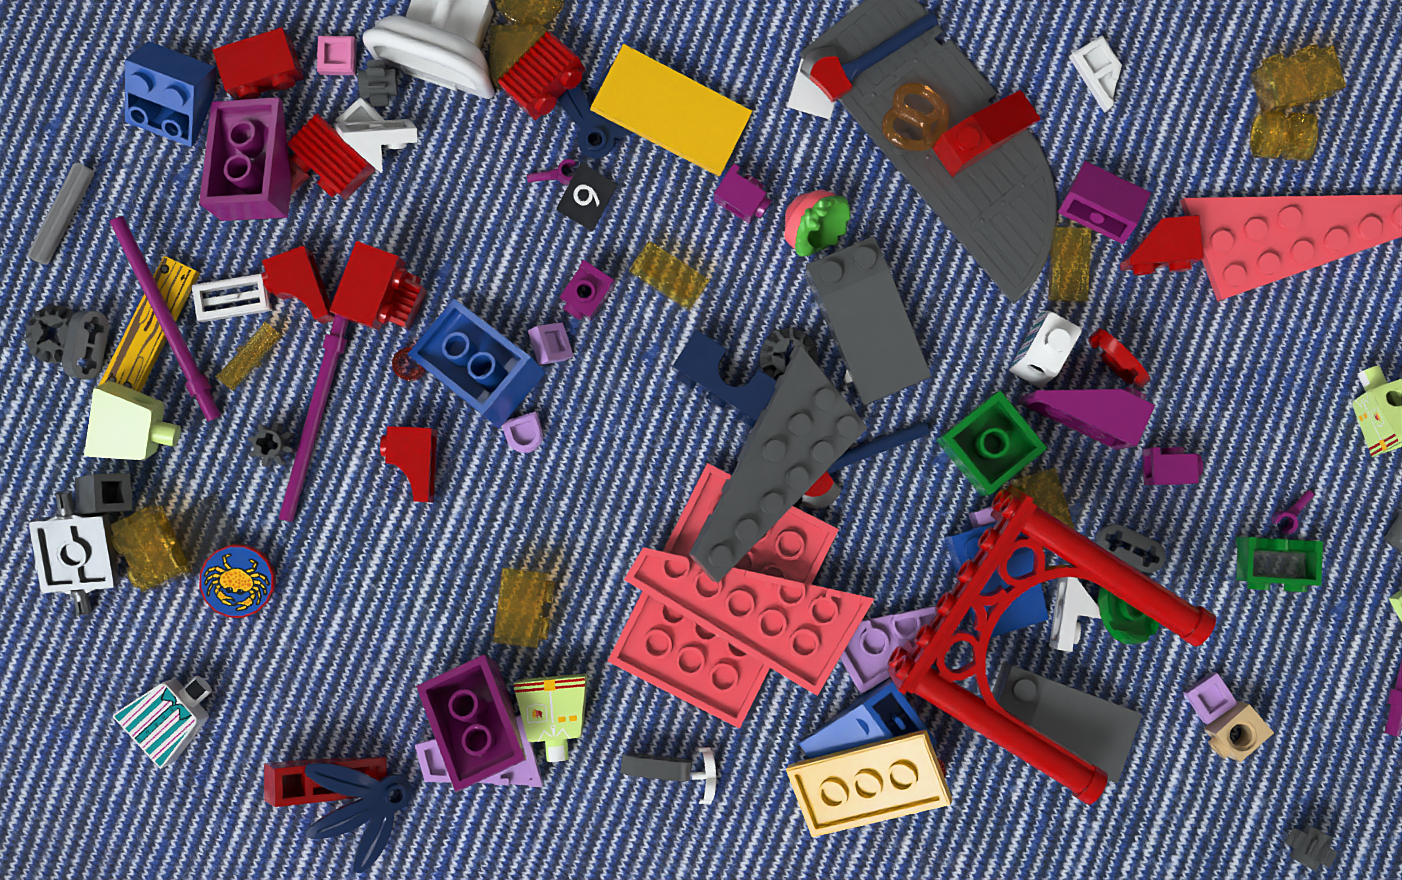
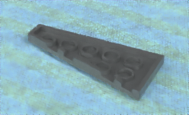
M802 346L794 347L789 357L791 360L784 374L779 376L774 386L776 390L766 409H762L736 460L738 464L731 478L726 480L721 490L723 494L714 512L708 515L689 553V556L713 582L718 583L868 428Z

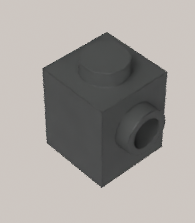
M130 473L91 474L74 478L76 512L80 514H94L132 510Z

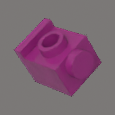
M733 163L714 192L713 201L750 224L755 216L760 219L763 217L772 200L766 197L767 193L762 190L764 186L761 182L750 175H745L744 178L740 176V167Z
M583 260L559 298L565 303L562 309L579 321L583 317L592 321L616 285L614 279ZM583 286H588L592 289L591 295L587 298L578 296V291Z
M1160 447L1142 449L1144 486L1199 483V476L1203 472V460L1200 454H1185V447L1162 448V455Z

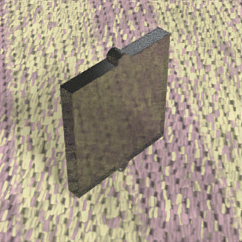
M215 494L158 527L171 549L170 556L177 559L188 579L200 574L205 560L216 550L231 544H244L232 524L234 518L226 514Z

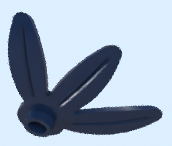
M614 61L612 62V64L607 68V70H606L605 73L603 74V76H602V78H601V81H600V83H599V85H598L595 98H596V96H597V94H598V92H599V90H600V88H601V86H602V84H603V82H604V80H605V78H606V76H607V74H608V72H609L611 66L613 65ZM579 85L573 89H567L558 98L565 112L581 129L578 135V145L582 153L589 158H604L612 151L615 138H621L634 133L591 111L586 96ZM593 134H599L602 136V143L598 146H592L589 143V138Z
M329 763L308 764L304 772L317 784L333 792L362 799L346 804L323 816L308 828L306 836L310 839L339 836L360 827L371 819L360 839L353 861V871L355 873L364 872L378 859L386 847L393 828L394 812L404 808L410 801L412 796L410 782L404 776L398 774L387 775L378 781L363 772L341 765ZM400 789L399 794L390 800L389 795L391 791Z

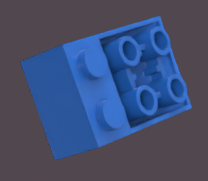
M888 678L874 686L799 742V745L807 756L812 759L925 729L932 746H935L938 742L902 693L897 690L894 682Z

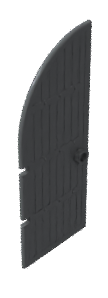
M865 0L802 50L799 55L804 60L813 50L822 47H833L836 50L840 64L843 65L857 59L927 15L928 12L917 0ZM936 25L863 71L851 83L853 86L852 90L839 98L838 101L1011 303L1015 304L1030 289L1040 275L1054 242L1057 226V195L1053 175L1040 145L1032 133L1026 129L953 178L951 177L932 147L941 134L972 114L992 105L989 100L995 97L997 92L951 39L942 46L936 41V38L943 33L942 28Z

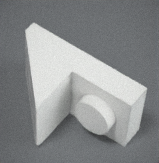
M409 119L336 124V131L341 138L381 173V145L389 149H401L407 146L406 143L417 142V128Z
M1062 577L1058 581L1049 647L1057 650L1072 652L1073 644H1078L1081 634V624L1077 622L1078 615L1101 619L1099 607L1076 577Z

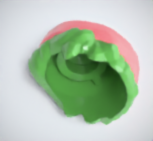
M823 189L795 197L785 212L784 237L786 242L796 250L799 256H811L831 245H837L838 235L846 234V226L851 217L850 205L847 199Z

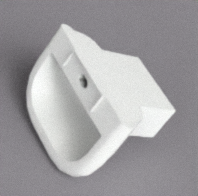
M411 0L406 17L399 15L384 17L377 22L374 28L368 29L363 33L364 45L375 60H384L386 65L401 69L405 74L457 92L459 89L485 99H490L495 94L491 83L492 77L489 65L480 50L494 13L489 0Z

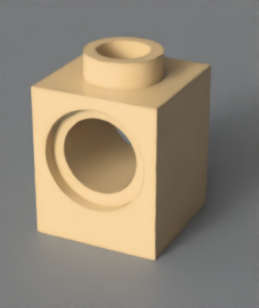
M1237 701L1238 705L1208 724L1204 730L1212 738L1208 741L1209 745L1221 758L1229 757L1242 762L1273 735L1274 732L1250 704ZM1239 724L1241 736L1237 741L1232 742L1230 731L1235 725Z

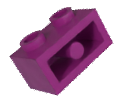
M1084 161L1057 213L1124 245L1137 226L1151 192Z

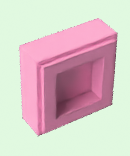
M318 36L317 72L320 75H356V38L354 36Z

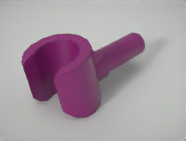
M572 159L563 160L560 162L558 169L527 174V181L532 183L545 180H559L560 183L568 185L573 176L567 177L561 170L563 168L575 167L576 162Z
M1307 490L1287 511L1275 512L1271 518L1272 524L1276 525L1283 517L1287 516L1289 524L1282 530V533L1291 534L1295 532L1298 528V519L1296 517L1315 496L1314 493Z

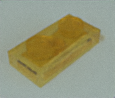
M1054 227L1052 229L1048 301L1085 303L1088 301L1091 229Z
M650 240L629 269L630 274L688 312L692 310L710 283L708 278Z

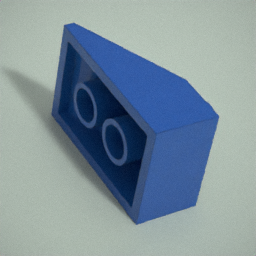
M456 299L451 301L407 354L498 429L546 373L531 356Z
M997 521L944 536L956 576L962 564L968 559L972 561L980 549L978 541L984 531L989 527L993 528ZM1020 532L1017 537H1025V535ZM1021 547L1013 552L1012 557L1007 562V572L1009 575L1019 577L1032 572L1034 562L1032 549ZM995 569L980 593L994 591L999 585L1005 590L1010 585L998 575ZM1041 583L1022 593L1006 608L997 621L990 638L1049 619ZM984 606L986 612L988 611L990 606ZM970 607L968 612L973 625L975 621V612L973 608Z

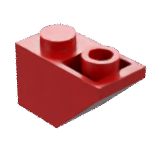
M1199 215L1162 218L1153 224L1120 263V271L1133 270L1134 276L1153 274L1156 272L1155 268L1169 267V272L1171 273L1192 270L1193 264L1204 259Z

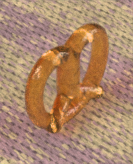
M909 82L897 88L892 100L893 107L887 111L882 120V131L892 144L905 150L924 151L934 147L941 134L946 132L949 123V105L929 87ZM907 94H917L927 99L935 109L926 115L906 106L903 100ZM899 118L920 128L923 139L912 140L899 135L893 128L894 120ZM938 119L937 126L932 133L931 124Z

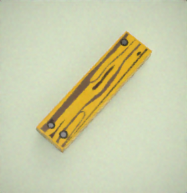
M163 256L153 277L176 322L192 291V285H195L200 272L167 256ZM145 293L99 385L112 381L141 392L163 349L167 338Z

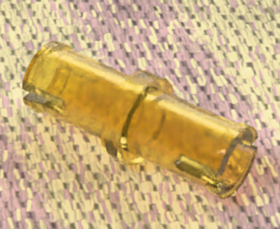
M265 321L244 346L240 344L235 349L238 353L215 376L232 391L236 390L238 385L255 366L259 369L263 364L262 358L283 337Z

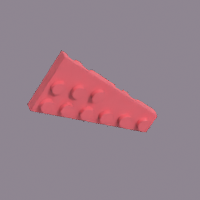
M1402 195L1183 198L1180 200L1185 216L1199 215L1204 255L1202 262L1217 302L1402 237Z
M645 547L642 548L624 578L628 583L818 696L874 601V598L735 567L717 583L713 582L692 558Z

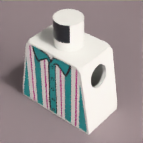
M1041 311L1008 371L1038 388H1042L1058 375L1081 334L1082 328L1051 311ZM1031 365L1040 367L1042 371L1036 370Z
M195 676L185 686L176 679L168 680L119 710L112 717L161 769L178 759L208 720V713L199 703L212 692V689L200 676Z

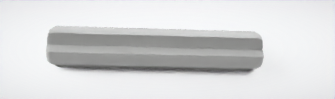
M80 163L72 165L28 251L29 258L44 265L50 262L94 176L92 169Z

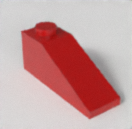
M1019 90L972 114L941 134L932 149L953 178L1039 122L1041 118L1023 92Z
M386 757L303 759L264 763V801L274 807L360 798L342 795L324 788L305 774V767L312 763L336 764L358 770L379 781L387 776Z

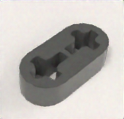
M80 310L71 317L62 356V367L68 376L76 379L90 380L100 373L109 333L108 320L102 313ZM85 322L94 325L93 332L84 329ZM78 358L87 360L86 367L77 365Z
M1117 524L1104 525L1095 535V543L1140 572H1156L1165 563V550L1158 542ZM1117 532V539L1127 544L1126 548L1112 547L1109 550L1110 543L1105 540L1106 535H1113ZM1150 547V554L1154 557V561L1146 562L1142 565L1143 558L1133 553L1134 548L1148 550Z
M625 752L622 753L620 773L644 778L689 781L692 761L679 757Z

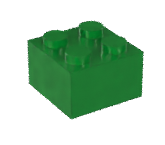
M1000 390L987 397L935 439L981 496L991 495L1048 449Z

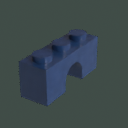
M695 330L672 365V370L678 373L674 379L691 390L698 386L708 393L705 398L722 410L725 409L726 405L739 413L736 419L753 429L762 409H766L776 390L774 386L777 381L758 369L751 381L744 386L733 387L726 384L719 375L718 367L726 355L727 349L700 331Z

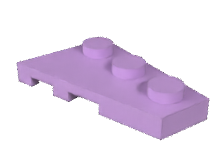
M936 605L861 621L840 657L860 694L891 677L887 671L890 655L897 646L903 647L907 639L914 643L919 629L924 624L929 625L936 615Z
M521 714L515 715L527 760L478 783L543 787L544 784L532 742L527 740ZM436 739L417 743L415 748L424 781L452 783Z

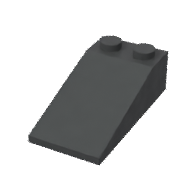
M874 236L806 264L805 278L863 406L931 378L930 371L890 269Z
M1003 661L992 691L996 701L1008 712L1088 762L1108 773V780L1118 784L1142 714Z

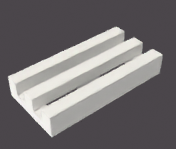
M261 274L192 285L196 317L199 322L273 311L272 303L269 302L270 293L265 288ZM258 284V290L206 299L202 297V293ZM260 298V303L206 312L204 310V307Z

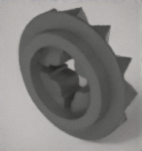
M47 305L46 308L39 311H33L34 316L29 322L24 324L26 327V337L23 340L30 349L29 353L43 362L62 363L68 325L75 313L66 307ZM46 324L53 328H60L56 333L60 343L50 339L46 341L45 338L49 335L46 330Z
M789 328L777 330L765 340L760 352V363L764 373L776 381L780 375L784 374L787 367L785 366V360L780 359L779 356H773V354L785 353L790 342H793L792 348L802 346L817 364V347L807 333Z

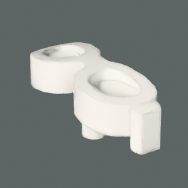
M698 747L699 752H703L706 772H692V780L706 779L704 799H700L699 804H711L716 788L715 759L710 747Z

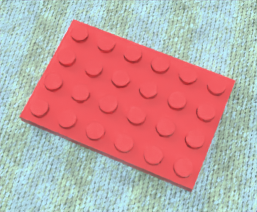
M707 463L663 552L690 557L689 553L708 515L714 512L723 494L721 490L726 480L730 479L732 475ZM792 506L734 567L812 584L839 529ZM643 591L607 661L739 729L770 667Z

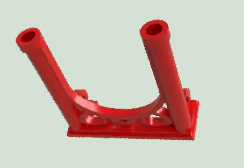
M1010 484L1007 490L1002 489L998 492L991 504L993 511L990 516L997 523L993 528H987L978 541L980 549L972 561L968 559L962 564L956 576L958 582L950 593L947 591L941 596L935 607L936 615L929 625L924 624L919 629L914 643L907 639L903 647L897 646L888 659L887 665L889 668L887 671L899 692L905 695L908 691L911 694L919 695L1072 791V795L1075 798L1090 805L1103 793L1107 785L1108 773L1008 712L996 701L990 690L986 675V652L990 636L1000 616L1017 597L1031 587L1055 578L1076 577L1102 586L1176 633L1182 640L1194 647L1200 646L1208 639L1214 630L1217 618L1214 613L1203 606L1195 607L1032 503L1034 500L1032 497ZM1020 532L1025 535V537H1017V536L1019 535ZM1021 547L1031 548L1034 553L1032 572L1019 577L1009 575L1007 572V562L1012 557L1013 552ZM1042 547H1045L1072 565L1063 564L1045 567V554ZM995 569L998 575L1010 585L1005 590L999 585L994 591L980 593ZM984 606H990L987 612ZM970 607L975 612V621L972 627L978 631L976 638L969 631L963 629L956 630ZM958 641L969 642L972 645L973 661L958 669L948 668L944 663V658L950 647ZM934 661L937 666L936 670L931 667ZM975 675L976 684L983 699L954 681L964 680Z

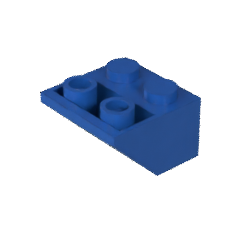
M147 41L125 59V122L186 146H194L210 109L211 102L214 99L216 66Z

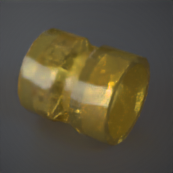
M1259 111L1253 120L1250 132L1251 155L1254 158L1277 159L1281 154L1284 160H1309L1314 153L1318 139L1316 115L1313 113L1292 112L1286 117L1282 111Z

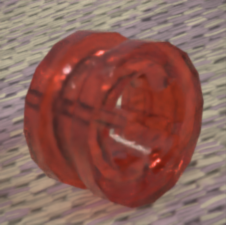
M406 347L395 353L392 359V368L394 373L401 379L410 382L417 381L424 376L427 370L419 365L417 370L411 369L409 374L403 373L405 368L400 366L402 359L409 360L410 356L407 354L412 349Z

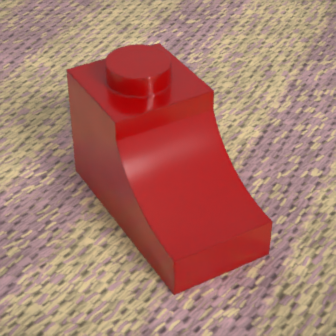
M303 245L262 260L265 272L261 273V277L269 293H273L282 300L289 298L301 300L308 307L313 318L322 324L334 320L335 314L329 311L331 302L311 250Z
M387 426V435H382L380 441V454L382 457H385V463L396 465L407 476L413 492V502L434 503L438 430L421 427Z

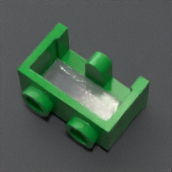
M1236 537V581H1246L1247 589L1270 590L1271 583L1284 584V591L1307 592V585L1322 586L1323 541Z

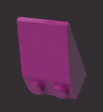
M277 97L211 102L199 204L220 221L288 218L292 181L283 101Z
M1126 387L1125 390H1036L1020 397L1017 403L1114 450L1136 447L1156 406L1145 400L1147 396L1144 393L1130 387Z
M484 654L416 686L455 792H459L527 760L511 698L495 660Z

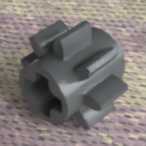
M367 60V69L358 70L360 97L370 98L372 107L389 106V97L398 96L396 69H387L384 60Z
M275 422L271 430L266 425L258 424L260 432L255 437L247 438V440L253 442L254 448L249 456L263 457L261 462L263 467H270L273 459L279 465H286L284 457L288 453H296V449L292 448L290 440L295 434L291 432L281 433V423ZM268 440L278 443L276 450L266 447Z
M1306 824L1303 831L1293 827L1285 841L1286 844L1293 847L1289 857L1315 872L1320 863L1330 868L1338 853L1329 847L1333 841L1332 837Z

